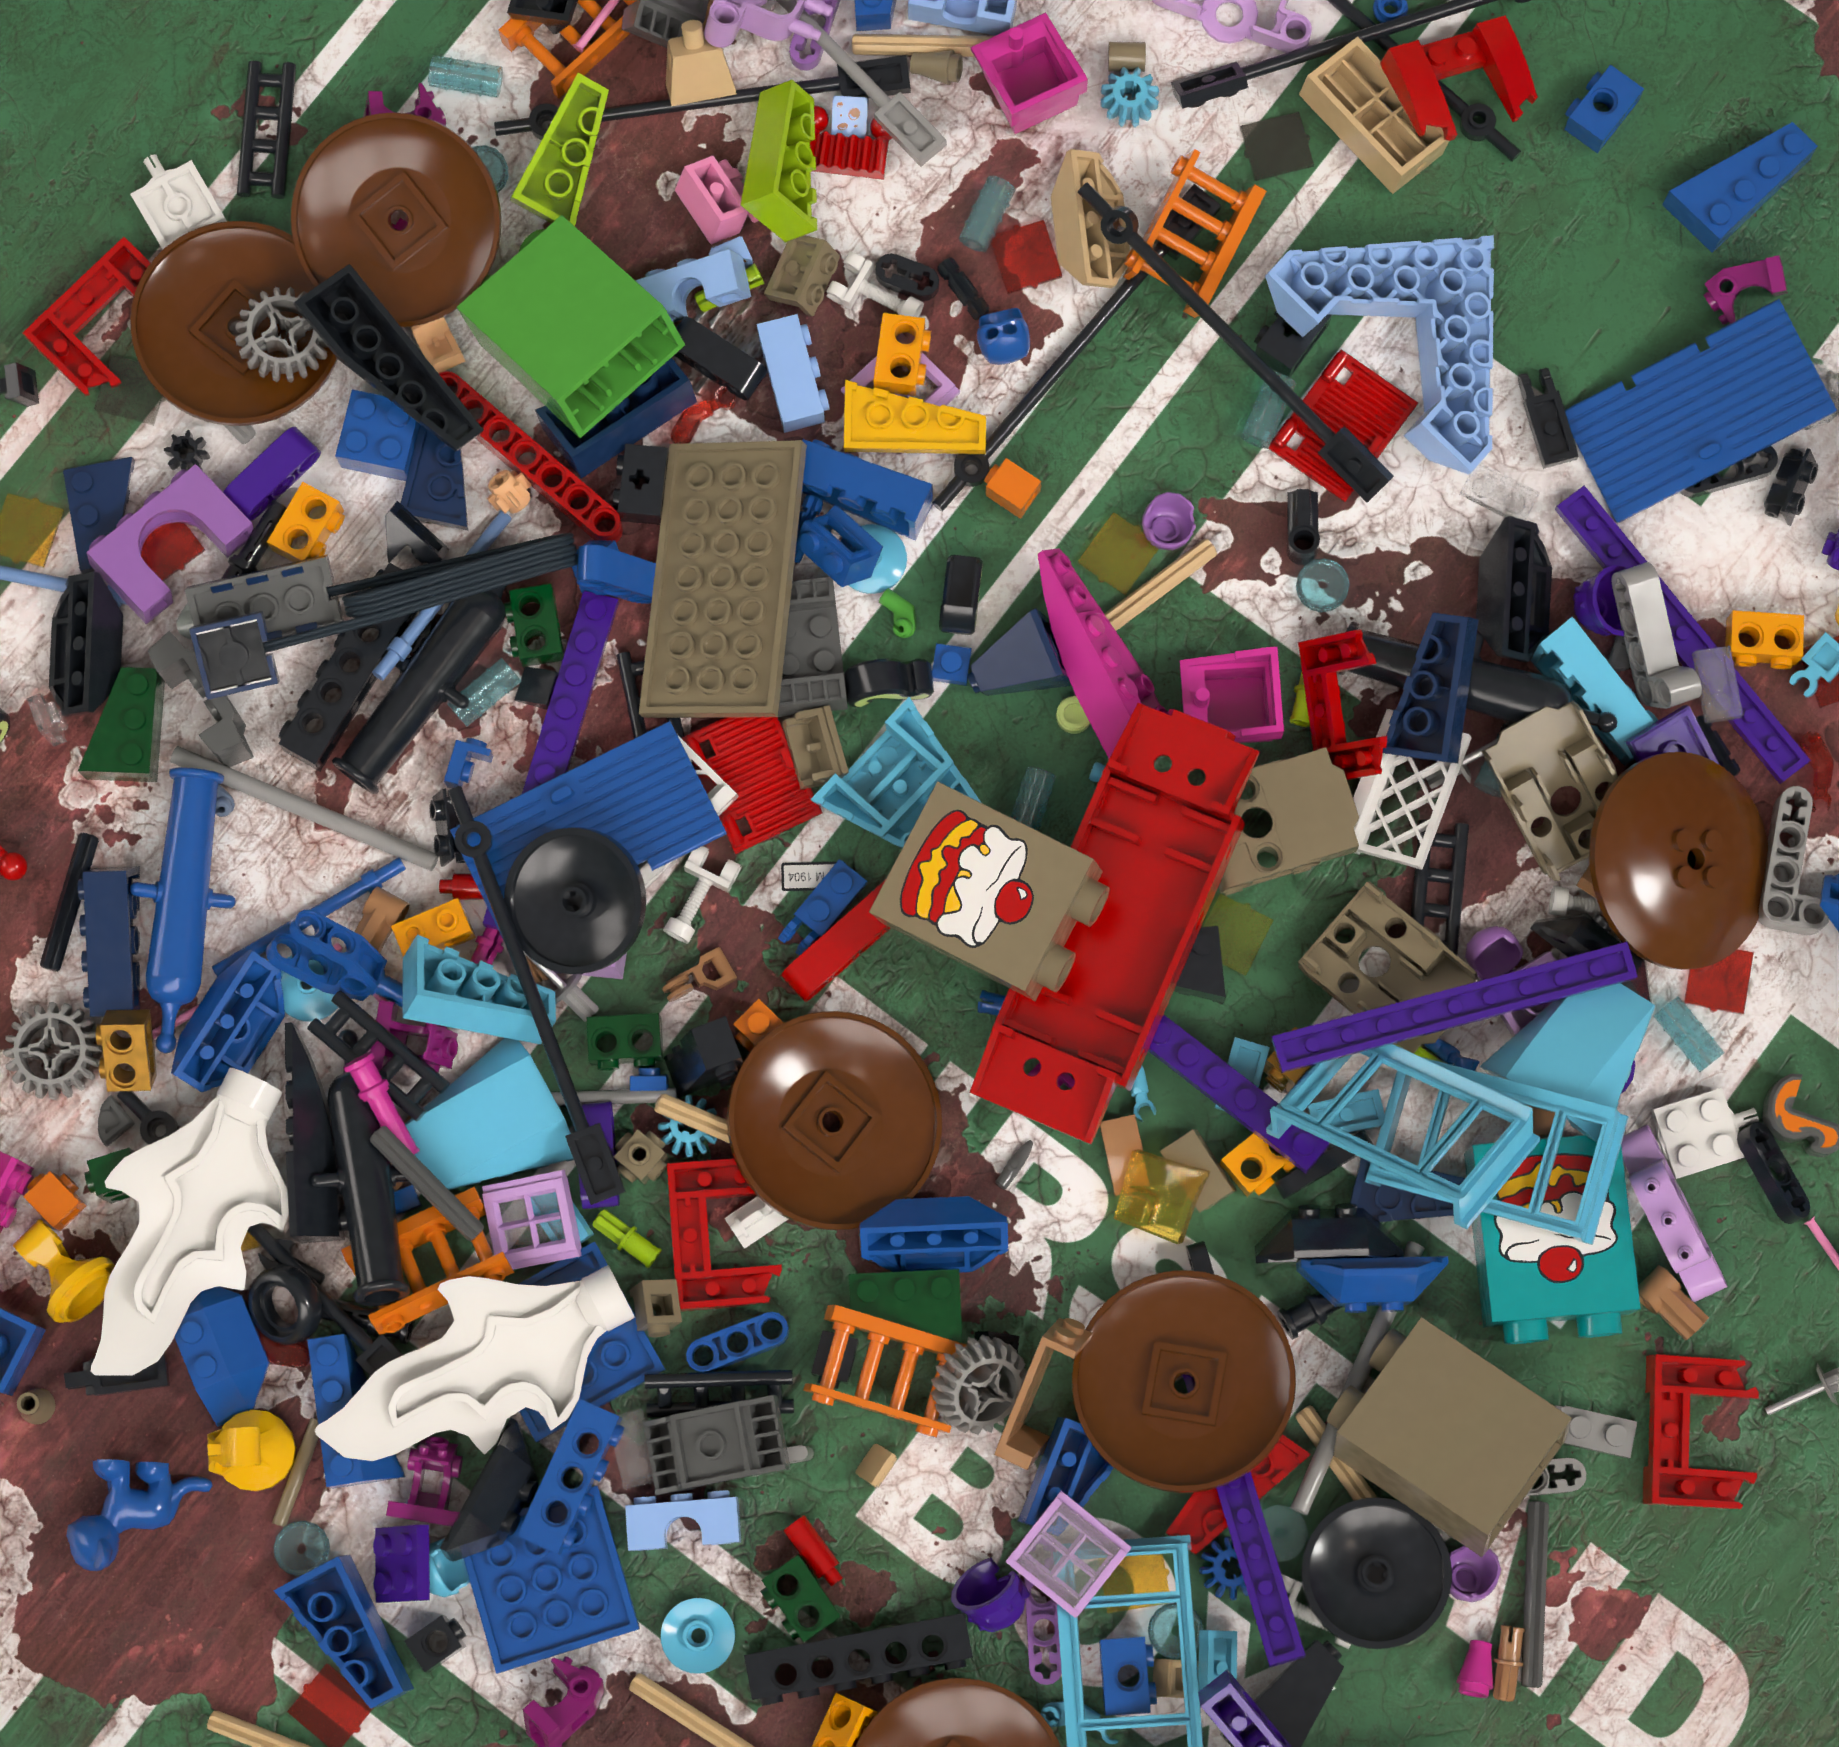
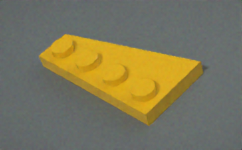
M845 380L844 452L986 454V416L946 405L937 406L923 402L922 399L911 396L906 398L891 394L887 390L875 387L871 389L859 386L856 382Z

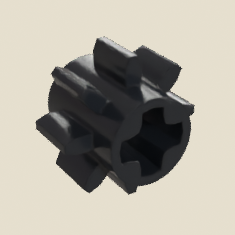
M190 430L186 431L185 436L177 437L174 434L171 435L173 440L171 447L164 448L166 455L174 457L168 462L171 470H175L179 466L181 470H189L196 464L203 471L201 467L203 460L210 459L207 451L200 450L206 445L204 438L199 437L194 440ZM191 448L193 450V453L190 452L187 454L188 449ZM181 454H187L186 458L183 459Z

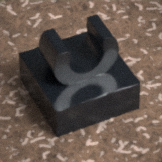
M17 362L5 365V378L0 379V395L5 394V399L26 407L39 404L35 370Z

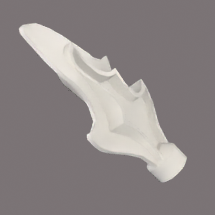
M229 1068L216 1094L217 1096L190 1123L171 1135L126 1156L110 1172L105 1180L106 1188L122 1191L139 1202V1225L111 1272L104 1292L101 1341L91 1365V1372L94 1375L133 1376L156 1363L171 1344L190 1303L201 1291L217 1286L244 1291L247 1273L241 1245L248 1228L264 1223L276 1227L280 1232L284 1230L289 1214L288 1191L268 1150L265 1132L267 1121L270 1120L282 1095V1092L276 1087L235 1068Z
M609 1265L582 1278L581 1281L549 1286L519 1285L473 1276L440 1283L438 1290L447 1299L454 1322L443 1338L423 1348L402 1355L375 1371L345 1407L328 1420L319 1424L315 1429V1433L345 1458L375 1461L394 1455L434 1433L446 1430H453L468 1436L485 1455L498 1442L507 1418L525 1407L539 1411L551 1431L569 1418L579 1400L587 1358L597 1338L606 1331H610L630 1321L635 1316Z

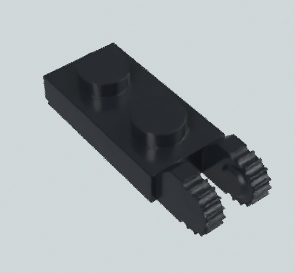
M1549 368L1539 370V381L1544 394L1539 396L1534 395L1528 374L1518 375L1519 388L1524 400L1523 405L1543 469L1575 461L1579 457L1559 390L1556 391Z

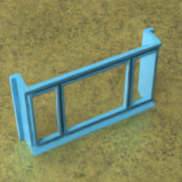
M1394 1044L1360 1052L1370 1058L1318 1118L1303 1111L1352 1055L1312 1065L1276 1107L1273 1106L1270 1109L1271 1123L1266 1128L1267 1134L1279 1139L1291 1125H1294L1453 1201L1454 1224L1465 1229L1469 1228L1540 1142V1136L1533 1133V1108ZM1382 1063L1469 1103V1106L1418 1166L1330 1125ZM1482 1110L1511 1123L1460 1186L1431 1173L1432 1169Z
M1427 1059L1522 1104L1555 1113L1529 1207L1524 1208L1492 1199L1482 1212L1571 1236L1579 1242L1593 1245L1629 1117L1620 1114L1613 1107ZM1398 1070L1376 1142L1377 1147L1389 1153L1412 1078ZM1441 1090L1438 1092L1418 1165L1438 1141L1450 1099V1094ZM1567 1116L1602 1125L1575 1221L1540 1212ZM1370 1163L1365 1180L1368 1184L1379 1187L1382 1184L1453 1204V1201L1385 1170L1374 1163Z
M1191 1536L1124 1539L1132 1547L1126 1556L1173 1553L1176 1591L1094 1596L1084 1609L1177 1602L1185 1713L1085 1719L1078 1617H1073L1057 1604L1067 1747H1087L1086 1731L1186 1725L1188 1747H1204L1201 1707L1198 1696L1199 1680L1188 1551L1192 1550ZM1083 1542L1074 1553L1080 1559L1107 1558L1109 1556L1093 1542ZM1066 1543L1062 1545H1064L1068 1549L1072 1545V1543ZM1059 1551L1053 1552L1054 1566L1063 1556ZM1069 1560L1057 1577L1076 1591L1074 1563Z

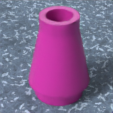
M1470 1640L1467 1655L1456 1681L1460 1684L1459 1693L1471 1697L1488 1698L1489 1690L1493 1689L1491 1643Z

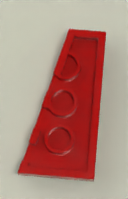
M1282 1434L1269 1455L1250 1471L1258 1498H1262L1311 1454ZM1217 1488L1193 1492L1165 1532L1168 1536L1190 1535L1192 1550L1189 1551L1195 1555L1228 1527Z

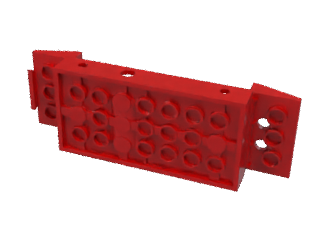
M1137 703L1104 768L1071 845V848L1093 858L1103 872L1098 882L1110 887L1107 901L1092 926L1089 927L1079 921L1076 922L1064 945L1065 948L1076 953L1075 960L1068 977L1057 992H1053L1043 986L1036 1001L1009 988L992 1027V1032L969 1093L1092 1145L1116 1086L1127 1091H1131L1245 826L1242 817L1234 814V811L1260 753L1258 750L1235 742L1236 736L1228 730L1178 710L1169 709L1166 714ZM1167 756L1171 759L1172 766L1167 772H1159L1155 769L1154 764L1158 757ZM1195 769L1202 770L1206 775L1204 783L1199 786H1193L1188 781L1190 772ZM1029 1059H1037L1041 1064V1070L1035 1076H1029L1024 1071V1064ZM1063 1073H1070L1074 1076V1086L1069 1090H1062L1058 1086V1078Z

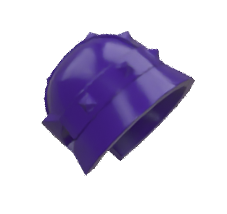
M1617 565L1606 567L1595 576L1581 583L1580 586L1575 587L1573 597L1575 615L1586 629L1604 637L1611 634L1624 636V631L1621 630L1611 581L1613 574L1625 570V567Z
M991 1557L976 1563L965 1571L957 1580L951 1592V1602L957 1609L967 1615L968 1622H973L978 1626L979 1631L995 1632L1008 1628L1020 1618L1024 1611L1025 1600L1030 1596V1593L1015 1571H1011L1008 1575L997 1580L994 1574L1000 1568Z

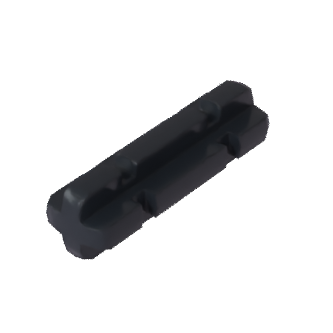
M951 257L945 259L938 265L939 274L944 280H948V286L963 306H968L967 311L972 318L979 320L981 316L989 313V305L983 297L979 298L978 290L963 271L960 272V267Z
M1703 714L1696 717L1719 765L1724 767L1734 777L1737 776L1741 771L1735 759H1730L1729 755L1731 753L1718 732L1711 729L1713 724L1708 716Z

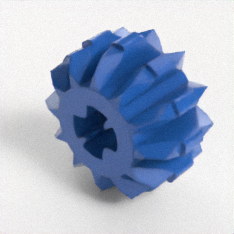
M1228 1536L1224 1539L1225 1551L1222 1550L1219 1543L1213 1541L1210 1545L1217 1555L1214 1557L1206 1552L1201 1555L1203 1560L1212 1563L1211 1567L1199 1568L1200 1574L1212 1573L1213 1578L1205 1581L1204 1587L1210 1588L1217 1582L1219 1584L1215 1591V1597L1221 1598L1225 1588L1228 1587L1231 1601L1237 1599L1236 1586H1239L1241 1592L1248 1596L1231 1537ZM1230 1558H1233L1237 1561L1236 1568L1240 1570V1574L1237 1577L1235 1574L1231 1575V1579H1228L1224 1576L1226 1570L1221 1567V1564L1224 1560L1227 1563L1230 1562Z

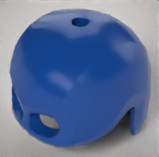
M1011 308L986 314L979 318L977 341L982 355L990 364H1010L1028 355L1030 350V332L1020 309Z

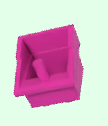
M1046 12L970 47L1014 134L1077 106L1079 95L1087 92L1088 79L1071 50L1067 48Z
M1277 647L1235 651V653L1179 661L1183 713L1228 730L1236 736L1234 741L1238 743L1273 741V739H1282L1284 724Z

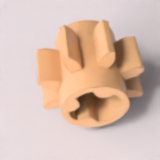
M509 470L500 471L493 476L488 484L489 491L492 494L487 500L497 511L501 509L504 514L508 511L512 514L517 513L528 505L531 497L527 489L532 484L523 473L518 474L515 470L511 473Z

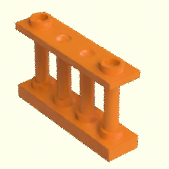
M578 0L577 2L594 20L603 9L595 0ZM637 0L623 1L629 6ZM609 15L601 25L605 32L592 44L588 42L583 48V52L565 67L534 37V31L543 23L511 18L498 29L501 42L508 50L512 52L518 46H525L555 76L551 81L553 93L558 99L568 92L577 73L583 76L587 74L630 34L622 30L623 16L615 21ZM571 24L559 32L571 45L576 44L582 37Z
M1194 149L1185 157L1180 155L1171 170V174L1175 177L1143 239L1151 247L1155 240H1158L1200 264V269L1203 270V273L1198 282L1194 280L1191 283L1184 278L1182 279L1209 305L1267 191L1256 184L1245 192L1242 190L1239 192L1235 191L1194 167L1201 153ZM1186 180L1192 181L1230 203L1231 209L1235 210L1230 221L1225 220L1221 222L1178 197ZM1171 209L1216 234L1215 239L1219 240L1214 252L1210 250L1207 253L1164 228L1163 225ZM1133 248L1130 250L1124 261V265L1128 266L1123 275L1124 278L1130 280L1142 270L1168 285ZM1186 304L1183 312L1194 318L1198 317L1199 315Z
M475 1186L455 1195L478 1220L486 1215L484 1202ZM432 1206L397 1223L402 1269L413 1294L393 1304L378 1306L379 1310L369 1314L368 1317L379 1335L394 1333L402 1329L405 1324L448 1304L447 1299L438 1290L440 1283L467 1276L503 1281L506 1276L514 1273L503 1252L493 1255L483 1230L476 1238L471 1240L480 1262L460 1271L445 1237L448 1232L456 1228ZM427 1242H432L447 1278L426 1287L412 1251L414 1248ZM351 1245L341 1249L346 1263L355 1275Z
M828 1305L824 1320L834 1322L832 1329L835 1330L820 1385L805 1383L803 1391L813 1393L812 1401L833 1406L834 1400L896 1418L917 1425L915 1432L937 1438L938 1431L950 1433V1425L938 1422L939 1413L935 1407L936 1402L931 1395V1392L936 1389L933 1385L924 1417L905 1412L903 1409L919 1355L923 1356L924 1350L936 1353V1361H939L938 1365H945L947 1361L944 1353L953 1355L956 1352L955 1343L961 1344L963 1347L966 1344L842 1306ZM855 1329L868 1333L867 1340H870L855 1395L852 1396L835 1391L834 1387L849 1335H853ZM889 1340L903 1343L901 1350L905 1352L888 1407L868 1400L884 1345H888ZM936 1371L935 1377L940 1376V1374Z

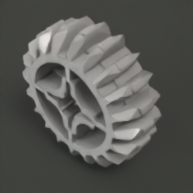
M275 287L273 297H268L267 293L262 291L260 293L262 302L258 303L256 300L250 299L248 304L252 311H240V317L243 321L237 322L235 325L236 331L240 333L235 337L236 345L242 347L239 350L241 358H249L247 365L251 370L259 367V375L262 378L272 371L273 381L278 382L281 374H286L288 382H292L294 380V372L298 371L300 376L305 378L307 377L305 367L309 366L311 369L317 370L319 364L315 358L326 359L327 352L324 348L328 346L294 305V302L305 295L306 292L300 293L295 298L293 288H288L286 295H281L280 289ZM280 312H293L302 316L303 318H300L299 316L294 318H286L282 316ZM268 316L271 324L269 329L261 333L262 337L254 340L257 327ZM277 323L281 330H286V334L289 332L290 346L286 339H281V335L278 337ZM313 329L309 344L299 353L296 345L298 340L305 336V332ZM264 351H267L268 353L273 351H281L285 353L288 358L273 357L266 354Z
M49 1002L47 1013L41 1005H35L34 1011L36 1016L32 1017L28 1012H22V1018L26 1023L22 1026L17 1022H13L12 1028L18 1031L16 1037L7 1035L5 1038L7 1042L14 1044L13 1048H7L3 1051L6 1057L14 1058L5 1065L6 1069L17 1071L13 1075L12 1080L17 1084L25 1081L22 1090L30 1093L35 1089V1096L37 1098L43 1099L48 1091L50 1099L58 1100L60 1089L67 1098L72 1097L73 1091L71 1086L75 1085L79 1090H84L85 1084L81 1079L85 1076L90 1080H94L95 1075L89 1071L91 1065L99 1067L100 1060L93 1058V1054L102 1053L103 1048L101 1045L92 1044L96 1041V1031H90L95 1022L90 1018L82 1021L85 1013L80 1009L72 1013V1006L64 1003L59 1011L55 1002ZM59 1023L72 1026L78 1034L80 1044L64 1042L63 1034L59 1031ZM45 1027L42 1039L37 1043L29 1044L33 1035ZM52 1044L64 1049L60 1050L59 1054L55 1053V1058L43 1053L47 1052L48 1048L52 1049ZM27 1058L43 1060L44 1070L48 1072V1079L36 1077L28 1065ZM78 1058L75 1066L68 1073L60 1077L59 1075L63 1074L65 1063L70 1059Z
M982 1335L977 1341L974 1338L968 1337L965 1347L955 1343L956 1352L953 1355L944 1353L947 1361L945 1365H936L940 1376L931 1379L933 1386L936 1388L931 1392V1395L936 1402L937 1412L944 1417L943 1419L950 1426L956 1427L964 1433L970 1430L971 1433L979 1435L982 1428L992 1433L995 1423L1005 1426L1004 1418L1010 1415L1027 1374V1370L1024 1368L1026 1364L1023 1358L1016 1353L1017 1350L999 1338L994 1337L991 1340L988 1336Z

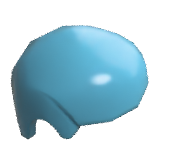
M442 1539L429 1544L430 1593L447 1597L458 1594L459 1589L467 1586L470 1580L463 1558L453 1562L445 1557L440 1549L444 1541Z

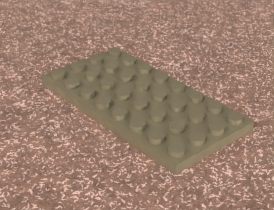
M802 440L670 444L639 714L642 717H778L807 445Z

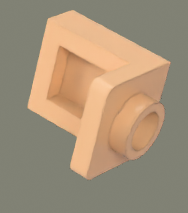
M444 317L411 327V331L422 354L438 374L465 362L464 356Z

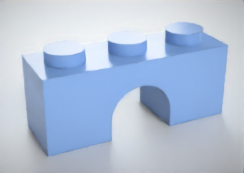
M909 0L908 20L996 36L1013 27L1017 0Z
M728 248L714 249L709 252V256L698 260L694 258L682 260L677 263V267L668 270L656 269L649 271L645 274L646 277L635 280L665 307L673 323L682 320L685 316L688 317L686 299L688 294L698 286H703L706 300L718 307L751 297L743 257Z
M729 1490L707 1492L708 1499L693 1500L692 1493L670 1495L671 1502L656 1503V1496L634 1498V1505L625 1506L628 1551L668 1549V1529L675 1520L683 1517L692 1518L699 1524L702 1533V1545L704 1546L741 1543L738 1498L730 1497Z

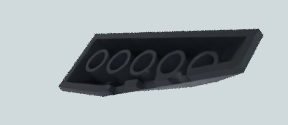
M350 264L294 302L295 307L339 361L455 452L483 433L484 429Z
M292 1022L285 1023V1068L287 1073L292 1074V1080H287L285 1085V1099L288 1108L293 1109V1116H289L286 1119V1134L289 1137L290 1145H293V1151L286 1152L290 1237L301 1244L345 1240L344 1231H348L345 1209H343L342 1190L338 1191L337 1187L315 1188L311 1182L314 1175L334 1173L338 1168L328 1101L315 1064L298 1028Z

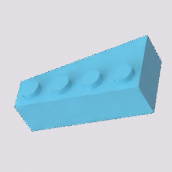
M1571 617L1539 644L1530 661L1544 676L1554 678L1566 685L1571 691L1572 701L1574 700L1580 707L1597 713L1611 712L1616 716L1618 721L1617 727L1610 733L1600 731L1597 726H1590L1609 750L1626 766L1634 758L1625 741L1659 720L1652 712L1644 709L1632 689L1622 681L1576 620Z
M418 934L416 935L403 957L404 1019L535 1044L542 1043L517 975L511 974L507 977L496 972L491 964L481 960L478 964L459 957V951L447 946L442 950L428 944L429 939ZM536 984L550 1023L553 1026L556 1022L555 991Z

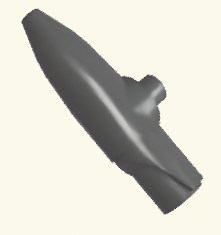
M1031 1140L1027 1141L1015 1152L995 1181L996 1185L1001 1189L1005 1190L1008 1188L1025 1164L1033 1146Z

